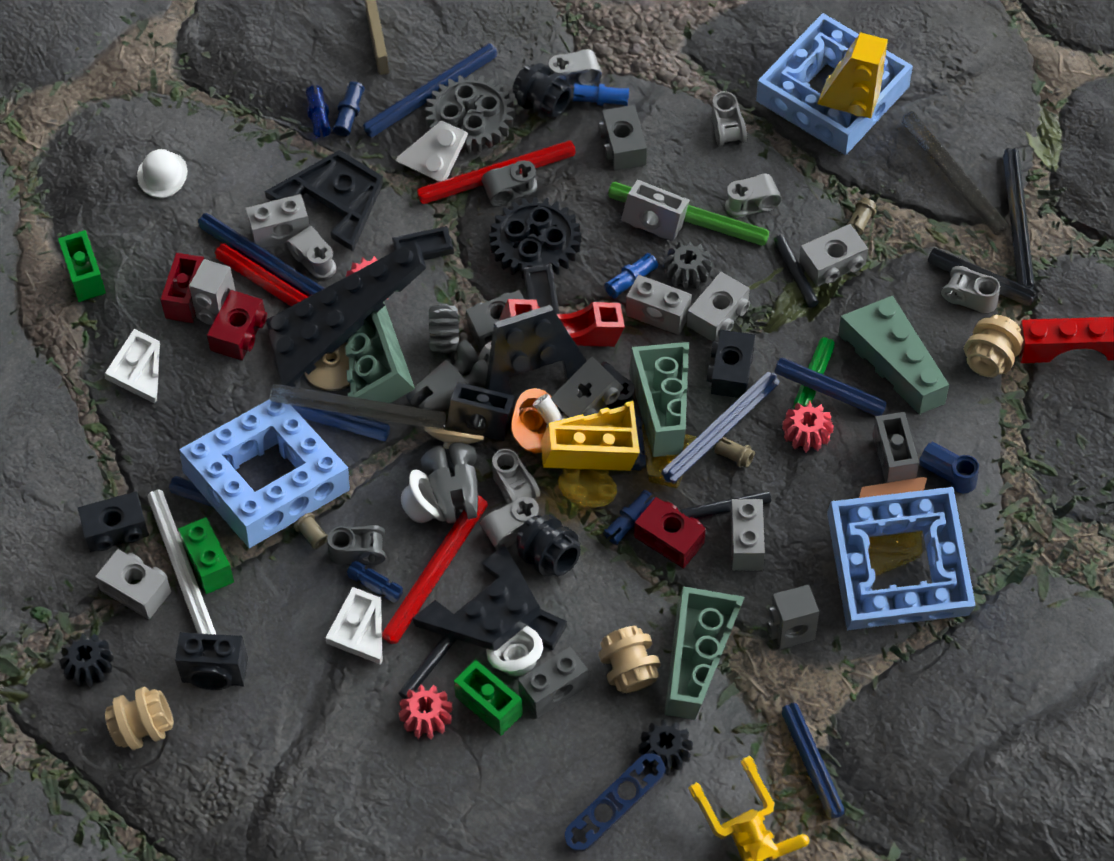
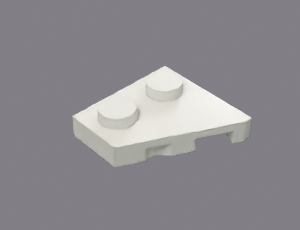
M441 120L400 154L396 161L439 182L446 180L468 133Z
M134 329L105 372V379L155 403L158 390L160 341Z
M352 587L326 636V643L381 665L383 661L381 598Z

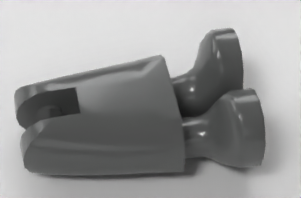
M463 340L457 345L458 359L453 365L445 360L421 380L413 391L406 395L407 400L413 406L420 404L418 413L424 419L449 409L450 400L457 382L476 387L486 386L488 364L483 359H478L475 350L467 340ZM467 373H470V374H469L468 376H466L465 378L462 377L463 375H465V374H467Z
M460 442L450 444L449 456L453 465L454 477L450 476L446 451L442 446H436L427 451L421 458V468L425 474L429 475L432 492L447 523L456 522L455 510L463 508L467 513L468 519L476 518L478 487L474 467L477 461V454L474 447Z

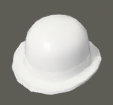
M163 149L154 150L145 157L138 168V183L148 195L156 198H165L174 195L182 188L188 170L186 162L181 156Z
M412 470L409 476V485L405 487L401 494L400 500L403 510L412 520L418 523H424L433 518L446 521L432 492L429 478L420 470Z
M526 626L498 650L486 649L487 658L494 668L503 671L509 676H524L532 671L536 661L541 657L543 643L538 633Z

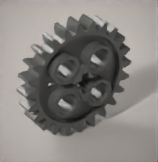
M472 74L465 81L460 75L456 83L448 79V87L439 84V92L432 91V99H427V108H425L426 123L430 129L442 120L468 133L462 146L466 147L468 153L471 152L472 147H476L479 152H482V145H486L491 149L493 140L501 143V135H509V128H513V119H515L514 101L510 99L509 91L503 92L502 84L495 87L494 79L486 83L484 82V76H481L477 81L474 80Z

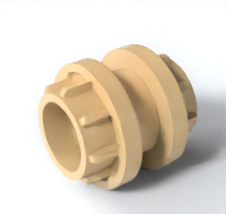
M993 315L990 318L979 320L973 330V335L968 338L964 346L969 367L979 375L991 378L996 377L998 374L1009 372L1015 362V357L1020 354L1024 345L1021 329L1012 319L1002 315Z
M629 626L616 630L602 639L600 643L602 650L598 655L601 663L612 664L613 670L607 674L610 685H616L617 690L622 691V693H630L643 689L657 681L659 677L657 669L661 666L658 656H648L646 649L652 645L649 634H643L642 630L637 628V626Z
M142 687L135 691L136 700L129 702L125 696L121 695L113 699L112 706L106 708V724L117 746L124 748L129 746L132 750H136L143 746L142 737L150 735L157 742L165 738L166 731L172 729V713L165 696L160 690L153 689L149 691L146 687Z

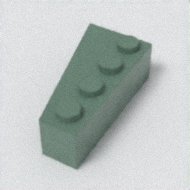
M893 295L841 316L838 336L844 342L848 341L862 359L866 358L875 367V372L881 378L885 377L894 386L893 389L918 414L946 403L949 384Z
M386 306L378 313L374 310L363 320L365 324L348 339V345H345L346 356L349 357L347 381L350 383L351 391L348 393V402L364 417H368L415 389Z
M689 342L632 347L629 374L635 387V395L653 457L678 455L683 451L686 430Z
M683 586L677 603L664 715L696 720L745 597Z

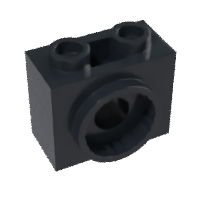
M180 632L175 662L182 683H191L196 687L207 690H223L230 686H244L248 656L242 636Z

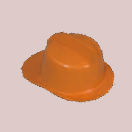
M537 388L527 389L520 394L511 413V431L514 439L522 448L529 452L542 453L541 439L545 433L547 423L533 406V403L539 397L548 393Z

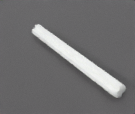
M162 490L150 492L147 496L197 633L216 634Z

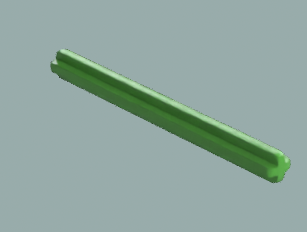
M613 182L609 188L608 196L626 203L627 195L632 187ZM688 205L684 218L686 222L762 246L767 243L769 238V231L767 229Z

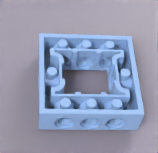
M822 13L758 80L756 101L842 154L847 155L909 88L913 66L886 50L880 95L871 119L818 105L821 94L810 88L808 83L826 64L835 69L859 35Z
M281 394L274 396L179 449L183 473L248 548L253 547L296 522L303 515L315 511L350 490L348 467ZM278 444L281 456L284 459L288 458L296 469L254 492L236 470L240 468L239 465L257 455L265 454V450Z
M953 487L831 501L827 516L847 630L970 615L975 607V600ZM923 531L932 583L927 584V581H922L919 585L896 588V585H890L888 589L872 591L871 587L875 581V570L871 569L868 554L870 542L868 537Z

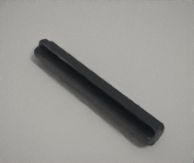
M933 248L928 256L930 264L948 272H951L955 266H963L972 271L996 278L1000 283L999 294L1021 304L1031 306L1035 299L1036 292L943 250Z

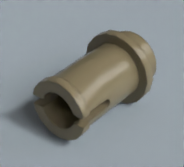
M862 198L856 202V210L847 225L851 224L855 231L858 228V235L863 234L871 217L875 216L877 211L875 202L868 198Z
M725 436L716 444L714 453L737 462V466L740 468L743 466L748 467L755 455V451L751 450V446H742L727 439Z
M310 512L294 522V529L303 534L313 549H318L327 543L328 535L316 523L314 514Z

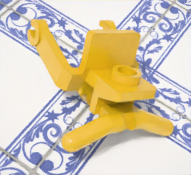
M751 756L742 759L741 764L762 801L764 809L760 811L751 809L720 825L698 782L688 788L692 798L702 810L714 835L721 839L732 835L743 861H763L768 857L773 861L780 856L804 848L809 844V838L805 834L797 835L777 844L773 843V833L766 829L763 820H765V816L773 812L774 802L762 782Z

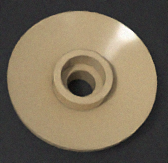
M344 342L332 354L326 353L315 363L317 368L309 375L306 372L304 373L307 380L313 386L325 391H338L350 386V383L347 381L349 357L346 356L345 345H348V343ZM330 359H336L333 362H328Z
M425 427L424 430L432 437L443 441V448L449 449L452 443L471 444L484 440V436L429 427Z

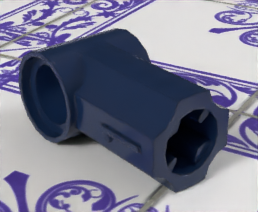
M933 441L928 443L919 459V465L949 481L951 487L956 492H972L976 488L978 481V461L969 455L959 456Z

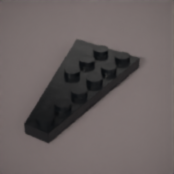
M415 241L266 319L282 386L287 392H290L296 386L294 382L305 372L309 375L317 368L315 363L326 353L332 354L365 324L363 320L374 310L378 313L385 306L383 302L395 291L401 292L426 269L420 246Z

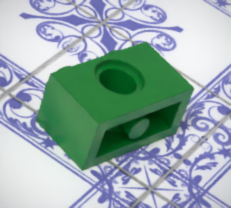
M86 230L58 238L78 302L106 294Z
M207 517L178 529L186 554L206 594L234 583L230 564Z
M477 660L454 680L455 697L500 736L523 715L522 698Z

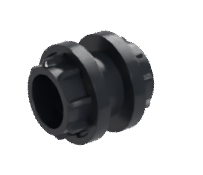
M543 63L531 64L522 68L516 76L512 88L517 104L526 110L533 107L534 114L542 119L559 116L566 109L572 94L566 76L559 72L551 74L550 68Z
M539 514L533 516L518 531L516 541L519 556L528 564H534L535 569L543 576L555 575L558 577L566 574L575 566L580 557L581 550L578 535L569 527H563L561 521L553 515L541 516Z

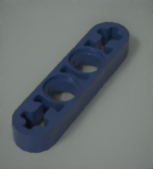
M653 753L641 756L573 820L565 831V841L568 846L576 851H586L658 784L665 775V764L661 757ZM646 761L651 764L655 761L658 762L656 767L658 774L656 776L648 774L643 779L647 786L642 789L638 780L630 775L636 771L637 775L640 776L645 771L643 764ZM624 782H631L636 787V795L631 800H623L618 795V788ZM602 804L610 806L613 811L612 818L605 823L598 822L594 816L595 809ZM589 816L591 822L600 830L595 834L591 828L585 834L587 838L586 843L582 844L578 841L574 844L572 842L575 837L572 833L573 830L577 828L582 831L587 827L588 824L583 820Z

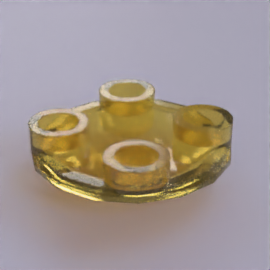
M563 468L562 474L558 479L559 489L563 496L583 507L597 508L606 506L613 502L617 495V485L612 477L608 475L609 470Z

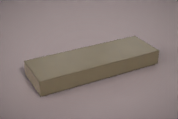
M365 0L366 15L377 70L380 75L389 74L387 52L376 0Z

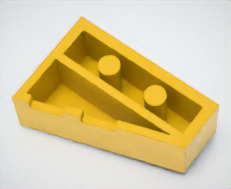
M860 32L847 50L842 61H839L834 72L826 79L817 104L871 119L880 95L888 39Z
M627 402L622 407L610 410L609 408L600 409L598 413L583 416L582 414L549 423L541 439L543 468L631 471L640 453L634 402Z

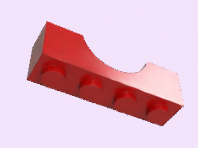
M508 299L499 320L501 321L540 307L537 304V300ZM592 302L579 311L557 314L578 346L615 347L625 328L620 303Z
M1114 317L1021 320L1020 329L1024 345L1019 354L1020 363H1049L1056 356L1076 349L1096 350L1103 353L1108 361L1114 360Z

